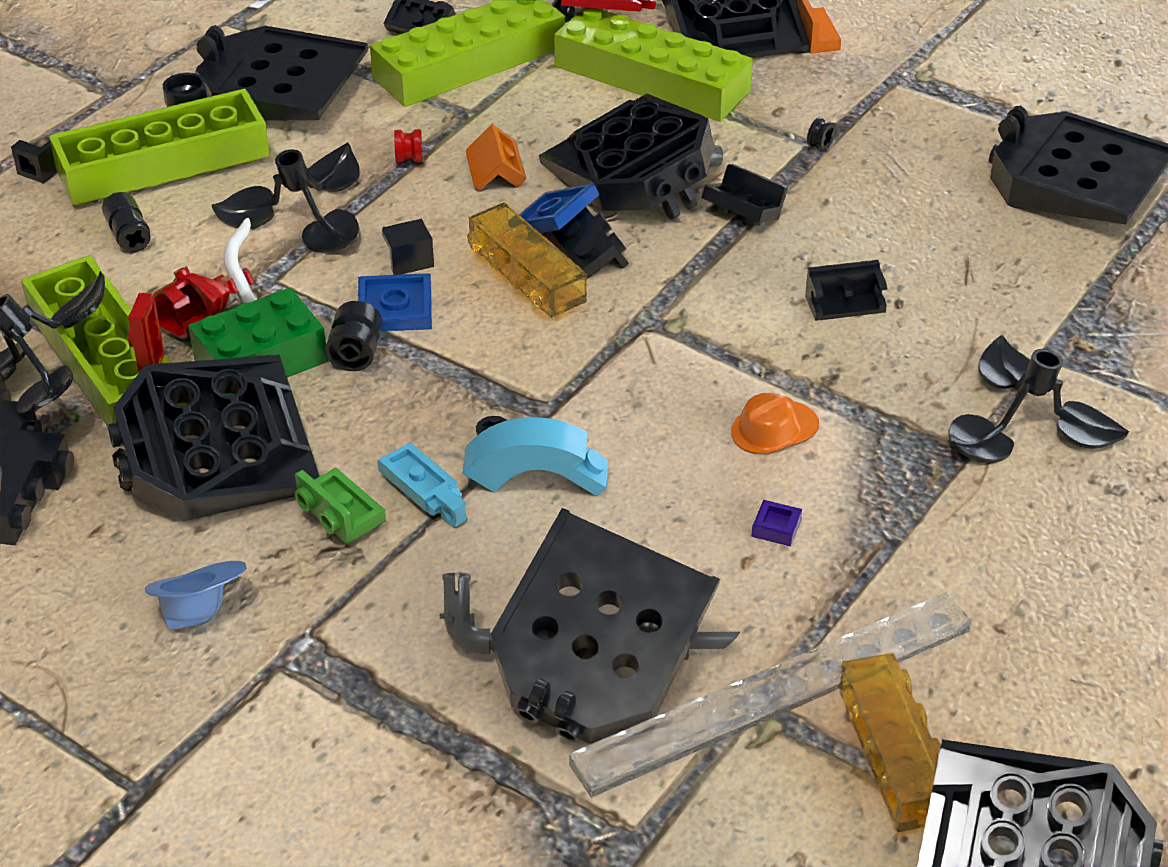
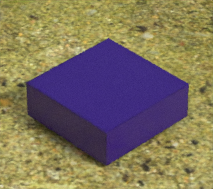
M763 499L752 526L751 537L791 546L802 519L803 509Z

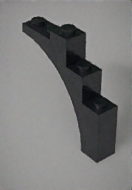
M0 373V469L2 471L0 487V544L16 545L22 531L29 527L31 513L37 501L42 500L45 489L59 490L65 476L71 474L74 466V455L68 449L65 434L42 432L41 421L37 420L35 412L28 416H21L16 409L18 401H11L10 391L6 389L3 375Z

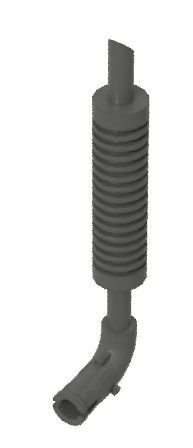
M459 572L458 591H456L455 573L443 574L444 613H440V619H444L447 633L456 645L467 652L490 654V650H492L490 628L475 627L474 613H470L471 575ZM645 623L638 627L646 633H654L659 630V627L654 626L653 623H648V626H645ZM541 630L535 635L540 640H550L556 636L550 630ZM696 632L689 649H724L737 638L740 632ZM581 648L574 653L581 659H584V656H588V659L596 655L592 649ZM689 649L683 660L689 659Z

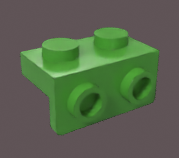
M338 468L330 470L315 480L303 470L295 474L297 490L294 494L298 505L305 512L310 511L320 520L328 533H335L346 544L386 522L385 509Z

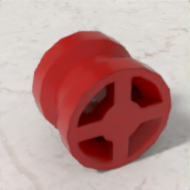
M414 129L411 133L394 130L396 164L403 163L405 160L423 163L421 129Z

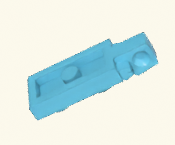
M411 442L377 460L378 471L424 511H428L431 515L440 513L442 519L454 528L467 521L465 513L466 502L462 500V493L458 489L457 481Z

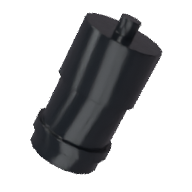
M117 192L108 196L103 202L102 212L110 229L115 233L116 242L128 252L141 251L149 244L151 236L150 228L143 220L142 212L135 199L126 192Z

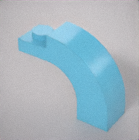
M527 417L498 423L476 436L466 445L462 474L492 492H496L510 478L519 473L530 470H546L560 474L593 495L598 496L607 488L609 460L604 458L599 452L591 450L586 446L587 432L560 420Z

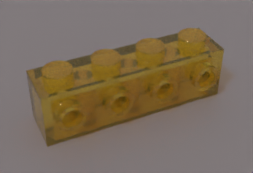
M503 202L469 217L467 239L471 249L485 258L494 270H498L510 281L514 288L519 289L530 299L535 307H539L550 318L587 302V273L506 203Z
M894 652L842 661L839 692L896 831L902 832L923 828L926 824L941 744L936 737L932 738L929 733L924 706L922 703H916L912 694L910 675L906 669L900 668Z

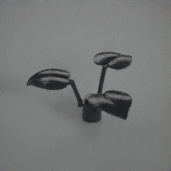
M348 142L325 155L309 168L306 167L300 151L289 149L279 153L275 158L279 174L273 176L275 182L274 194L266 187L252 186L232 194L222 202L211 204L218 218L229 226L239 228L243 221L249 218L250 229L264 225L274 217L272 206L279 203L281 184L291 192L302 190L317 220L308 224L302 232L305 246L314 252L337 251L357 241L360 235L358 221L352 213L342 209L332 210L323 217L308 187L315 188L317 191H321L323 188L330 192L344 190L358 180L360 167Z
M101 271L82 292L63 305L51 319L35 312L28 304L21 308L10 294L0 296V332L8 345V348L0 352V373H2L4 381L14 373L16 364L25 355H27L40 373L42 379L28 388L19 398L16 409L21 416L31 415L44 405L56 400L69 388L73 381V372L67 366H62L49 375L23 337L32 329V325L29 322L30 317L53 329L58 328L60 325L64 329H68L81 322L97 309L103 299L105 276Z
M1001 335L983 352L978 364V371L980 376L990 385L999 389L1013 387L1019 391L1018 395L1000 424L996 427L982 416L965 414L952 421L948 434L950 443L966 457L985 463L1002 461L1011 454L1014 447V441L1002 433V431L1007 427L1026 394L1044 396L1051 390H1053L1054 413L1060 417L1057 422V429L1070 442L1084 448H1102L1123 440L1128 436L1129 431L1107 415L1085 403L1067 401L1062 407L1061 388L1063 381L1057 379L1063 365L1062 358L1051 350L1037 349L1029 359L1013 348L1005 337Z

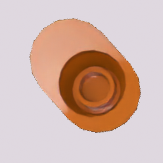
M761 393L747 401L742 414L735 419L731 426V437L735 444L744 451L753 454H769L813 437L819 429V418L809 407L795 402L787 396L775 393Z

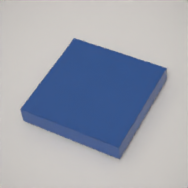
M594 184L545 192L508 223L505 228L510 238L560 230L599 196V193Z
M431 274L358 277V301L368 303L379 311L383 321L381 332L432 329Z

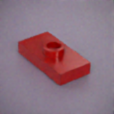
M139 293L128 316L130 326L128 343L130 347H134L138 372L146 365L161 364L165 354L153 294Z

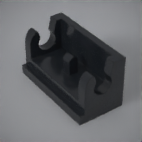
M879 260L807 268L805 297L815 321L886 313L887 304L882 291L887 290V283L881 271Z

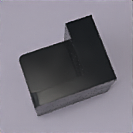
M22 140L17 141L11 146L18 175L44 184L58 173L50 140L42 147Z
M422 218L382 228V236L390 249L391 270L394 275H402L434 267L433 239Z

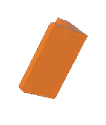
M795 0L810 43V54L841 50V38L824 7L812 8L808 0Z
M493 124L466 149L473 184L479 191L497 175H500L517 188L527 179L516 140Z

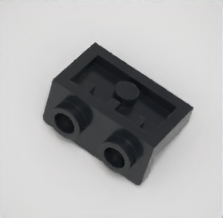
M394 0L383 24L386 30L403 34L413 28L437 22L441 18L454 16L456 13L453 6L444 1Z

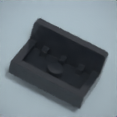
M728 164L722 183L705 185L701 198L713 203L712 208L724 213H737L741 215L743 222L760 226L763 222L779 219L788 188L783 184L735 164Z
M587 207L581 210L560 230L552 231L586 279L613 258H616L623 268L629 264L622 254L627 248L614 232L611 235L607 234L612 228L600 213L593 216Z

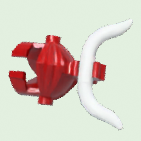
M249 218L243 221L227 241L224 250V265L228 276L221 274L214 279H210L203 275L190 273L186 266L174 272L175 279L173 282L160 288L153 294L161 330L177 338L186 339L190 337L188 325L224 312L230 294L237 293L242 304L257 300L249 286L255 283L250 271L247 268L241 269L238 262L239 248L248 237L251 224Z

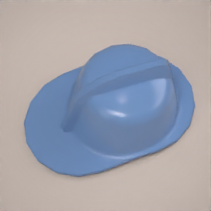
M241 561L215 563L178 577L150 583L145 587V593L158 597L164 622L168 628L176 629L199 625L207 622L222 605L224 584L242 575L247 567L245 562Z

